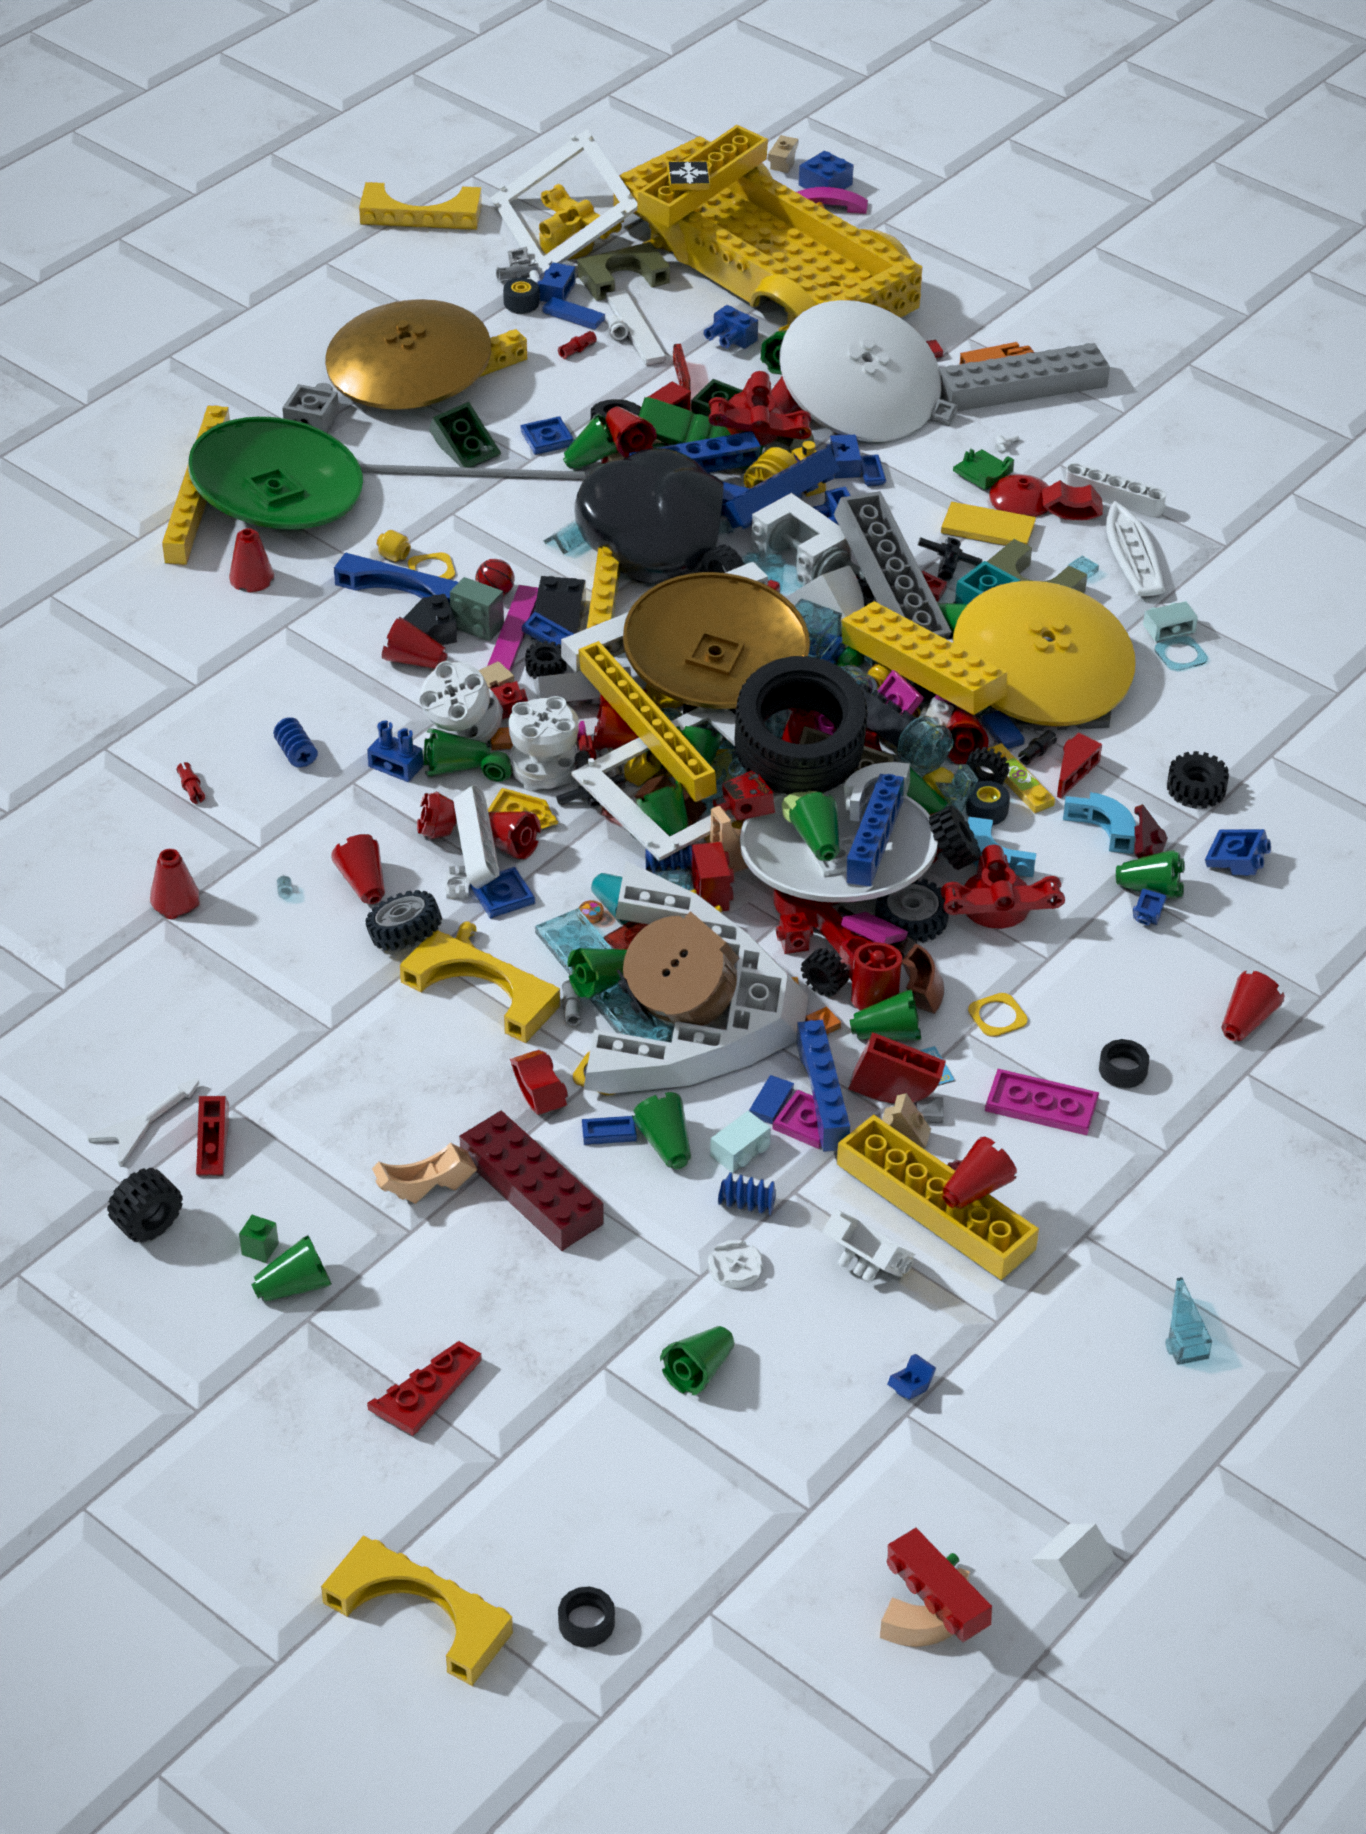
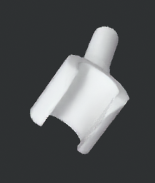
M998 435L996 440L999 444L994 446L999 452H1004L1008 449L1009 443L1018 441L1020 437L1016 435L1004 438L1002 435Z

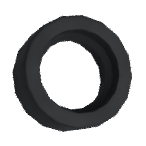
M1126 1039L1113 1040L1101 1050L1099 1062L1100 1075L1107 1083L1120 1088L1136 1087L1143 1083L1147 1077L1150 1056L1147 1050L1135 1041ZM1122 1057L1135 1061L1139 1066L1135 1069L1125 1070L1113 1066L1109 1061Z
M590 1586L578 1587L569 1591L561 1599L558 1607L559 1631L564 1639L580 1647H595L605 1642L612 1635L615 1627V1608L612 1599L601 1589ZM592 1606L604 1613V1620L594 1627L582 1628L569 1621V1614L578 1607Z

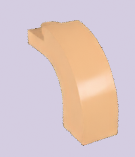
M958 1568V1571L969 1582L970 1571ZM893 1597L881 1620L880 1638L899 1645L913 1647L928 1646L944 1641L952 1636L945 1628L943 1621L936 1614H931L926 1606L912 1605Z

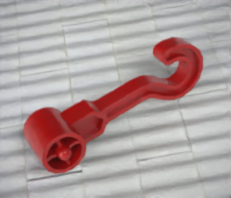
M774 888L773 904L776 910L781 915L804 912L807 922L811 921L812 926L816 927L842 958L840 962L846 963L847 967L844 969L849 970L848 976L852 981L851 1001L857 1009L863 1010L899 994L902 955L898 949L886 943L873 942L842 927L843 918L831 907L838 904V902L808 900L789 895Z

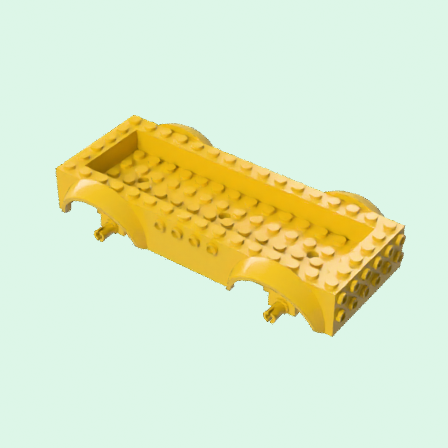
M701 136L696 137L627 172H623L619 177L638 203V191L667 172V161H684L709 144L710 141ZM763 162L670 227L647 218L637 211L633 213L649 223L651 239L643 243L651 242L656 249L661 248L669 252L672 251L679 262L696 269L749 302L752 307L759 305L760 295H765L783 306L785 312L788 313L787 325L780 327L778 331L788 330L792 322L809 308L830 301L850 300L864 302L883 308L900 318L920 308L923 266L912 260L909 252L898 239L879 230L856 228L813 201L774 180ZM613 193V207H614V206H616V205H617L618 203H620V202H619V200L617 199V197L615 196V194Z

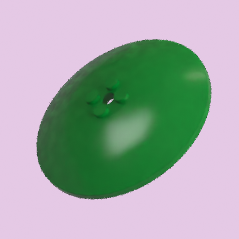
M257 416L238 418L220 423L208 429L195 441L190 450L188 471L191 481L206 501L231 517L268 528L306 529L335 521L355 506L361 495L363 485L361 467L355 456L344 444L318 428L284 418Z

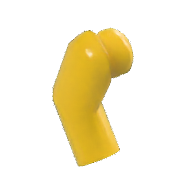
M469 921L463 922L458 928L455 939L470 944L475 948L469 938L475 935L472 931L477 932L476 925Z

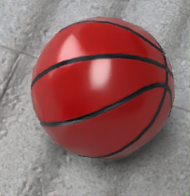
M488 559L478 567L475 581L503 591V596H505L514 586L515 575L511 566L504 560Z

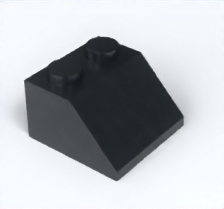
M445 594L422 598L404 617L405 620L441 645L457 643L456 620Z

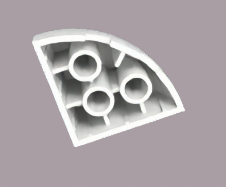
M850 565L823 574L786 597L803 617L810 639H813L819 630L831 634L839 630L842 633L841 620L864 607L863 594ZM814 609L818 610L822 621L819 619L814 620ZM824 612L829 616L826 617V624H824Z

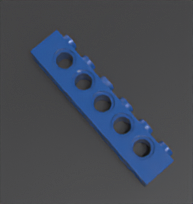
M749 431L660 448L671 449L685 454L710 473L752 465L760 457L761 446L753 432Z
M893 774L879 775L847 857V883L872 886L904 801V777Z

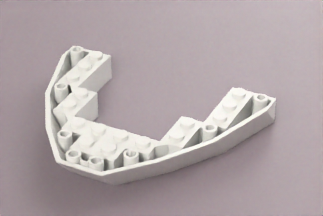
M626 861L615 918L650 924L669 916H681L684 919L691 911L726 941L740 958L736 962L735 967L737 969V984L729 1005L726 1030L675 1022L672 1041L669 1043L594 1029L584 1089L613 1094L691 1086L753 1065L797 1042V1022L805 1021L809 995L750 935L700 896Z

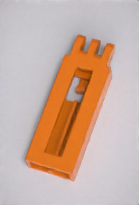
M1018 342L962 352L960 353L959 364L1035 352L1029 345L1019 347Z

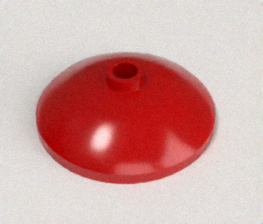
M1013 474L995 482L990 489L989 498L991 504L997 510L1037 517L1048 512L1043 506L1042 490L1049 485L1042 479L1032 475Z

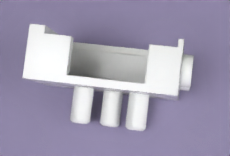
M838 1209L834 1210L822 1231L823 1234L846 1247L838 1261L839 1265L847 1268L855 1253L861 1256L853 1269V1273L862 1276L869 1283L873 1281L880 1268L902 1278L903 1274L908 1273L913 1265L912 1259L915 1255L913 1252Z

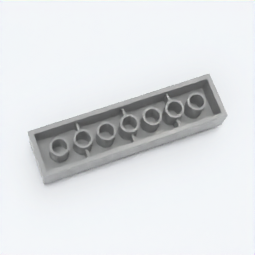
M1095 343L969 362L967 364L949 365L939 368L941 396L944 401L956 404L958 406L957 411L1103 388L1108 386L1110 365Z
M881 491L842 497L834 516L877 603L948 640L952 632Z

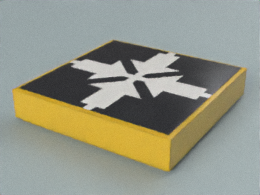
M667 161L669 188L671 191L710 190L707 161Z

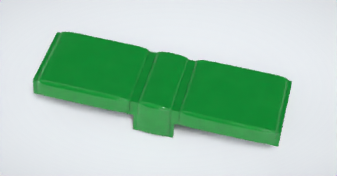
M644 397L639 417L649 421L654 426L657 434L656 440L676 445L731 435L726 427L710 424L709 417L694 414L689 410L654 398ZM760 445V446H761L760 456H761V453H762V450H763L764 445ZM752 465L743 466V467H738V468L747 470V469H748L750 466H752Z

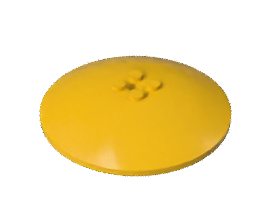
M1019 581L993 587L981 593L965 607L957 620L953 634L954 644L1007 672V696L990 706L1008 716L1028 723L1046 726H1069L1097 719L1107 714L1123 700L1132 684L1135 673L1136 661L1133 644L1120 621L1106 607L1092 597L1070 587L1055 583ZM1044 637H1049L1053 641L1048 642Z

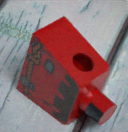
M753 771L724 782L722 785L723 797L713 800L714 808L720 806L723 811L729 810L736 820L775 813L773 792L761 776Z

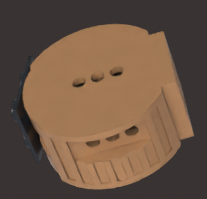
M690 911L684 919L681 916H669L656 920L643 928L628 947L624 959L623 973L620 970L617 971L621 977L618 983L624 993L628 994L631 998L630 1005L635 1013L640 1015L645 1023L649 1021L654 1027H657L650 1015L651 1013L660 1022L673 1027L675 1022L705 1026L719 1017L731 1002L737 984V969L734 965L740 958L726 941Z

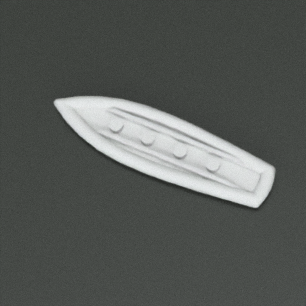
M1114 501L1108 512L1106 530L1109 543L1119 565L1138 596L1163 594L1165 587L1159 562L1147 531L1134 514Z

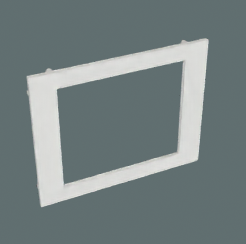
M587 129L578 136L571 135V141L506 187L501 185V190L490 197L520 247H527L530 263H536L540 278L544 276L546 269H549L553 262L562 264L637 211L638 203ZM585 150L620 203L543 256L510 202Z
M698 707L671 721L675 727L680 726L681 730H684L685 726L696 727L708 721L735 746L736 715L730 709ZM640 738L596 760L589 758L588 764L572 771L571 775L659 861L710 834L711 815L669 837L604 774L649 751L650 749ZM729 810L724 811L730 818L731 823L736 821Z

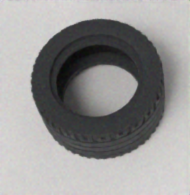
M790 656L776 659L758 668L756 672L747 678L746 683L742 685L736 706L735 752L746 773L753 771L759 774L772 791L786 795L794 792L808 791L825 793L843 784L859 766L864 749L868 711L866 698L863 696L864 693L860 689V685L841 667L824 659L810 656ZM790 708H805L819 712L827 717L837 730L829 738L817 743L794 744L776 737L768 730L764 722L779 711Z

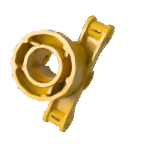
M561 184L554 185L553 189L549 191H543L541 193L542 203L556 213L539 224V244L541 250L548 254L601 215L594 212V207L589 200L585 199L578 203L571 199ZM621 222L601 235L600 238L607 239L610 234L620 232L622 228ZM595 240L567 260L578 259L589 254L593 250Z

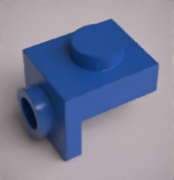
M1142 889L1137 905L1132 910L1133 918L1143 925H1157L1167 899L1166 895Z
M913 1354L910 1356L906 1368L892 1374L887 1385L893 1388L899 1396L910 1400L928 1390L936 1367L919 1355Z

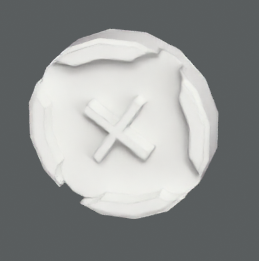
M728 1240L718 1244L712 1254L710 1253L708 1259L709 1273L713 1280L721 1286L728 1288L750 1286L760 1278L763 1271L762 1255L755 1246L746 1245L745 1241Z

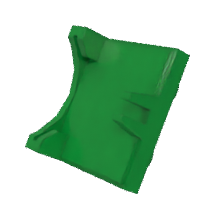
M969 449V452H965L963 461L953 467V472L986 490L995 482L1013 472L1014 459L1007 456L1002 461L983 449L974 453L973 449Z

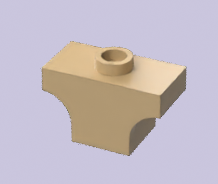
M779 136L768 153L771 170L789 173L795 164V153L798 147L797 138Z
M907 1093L897 1095L895 1105L885 1108L882 1120L923 1149L926 1148L931 1131L930 1126Z

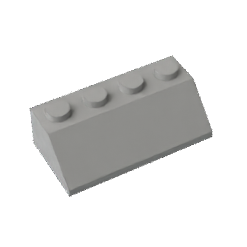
M630 666L623 667L624 670L631 676ZM582 672L540 676L534 680L537 699L559 696L564 698L570 707L582 706V701L600 704L601 693Z

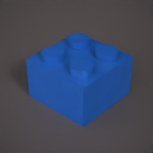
M824 150L799 165L798 185L805 189L833 187L845 190L853 185L854 164Z

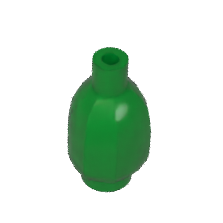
M848 646L837 658V666L847 673L851 672L864 661V654Z

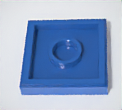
M560 416L520 425V431L535 455L568 448L574 441L573 436Z
M516 867L500 871L497 878L480 889H476L470 883V888L489 918L535 904L533 893Z

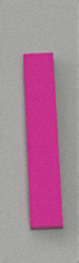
M518 586L487 666L499 661L510 672L512 671L526 634L522 631V625L534 613L538 587Z

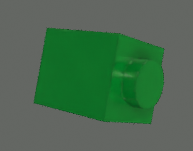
M251 1215L239 1233L241 1254L267 1263L279 1244L276 1222Z

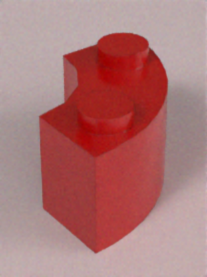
M1059 480L1042 490L1043 506L1055 516L1067 520H1089L1103 515L1102 498L1091 484L1084 487H1072Z
M535 1050L510 1059L520 1090L530 1108L537 1115L567 1106V1088L553 1072V1062L549 1054L547 1055L546 1052L541 1050Z

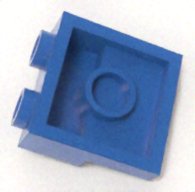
M1219 829L1205 858L1206 866L1230 867L1232 875H1255L1258 869L1264 867V855L1271 852V841L1267 838L1265 829Z

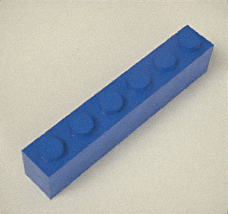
M830 447L811 454L722 504V508L733 529L740 526L742 529H746L752 526V514L790 493L801 498L803 497L802 492L806 491L808 493L819 487L818 483L821 481L824 484L833 480V475L841 470Z

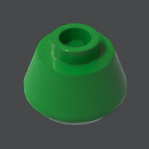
M494 751L481 761V770L489 780L501 782L510 778L512 774L511 759L506 753Z

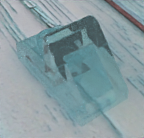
M960 764L951 783L936 782L935 784L943 799L948 803V806L954 805L961 814L979 779L969 765Z

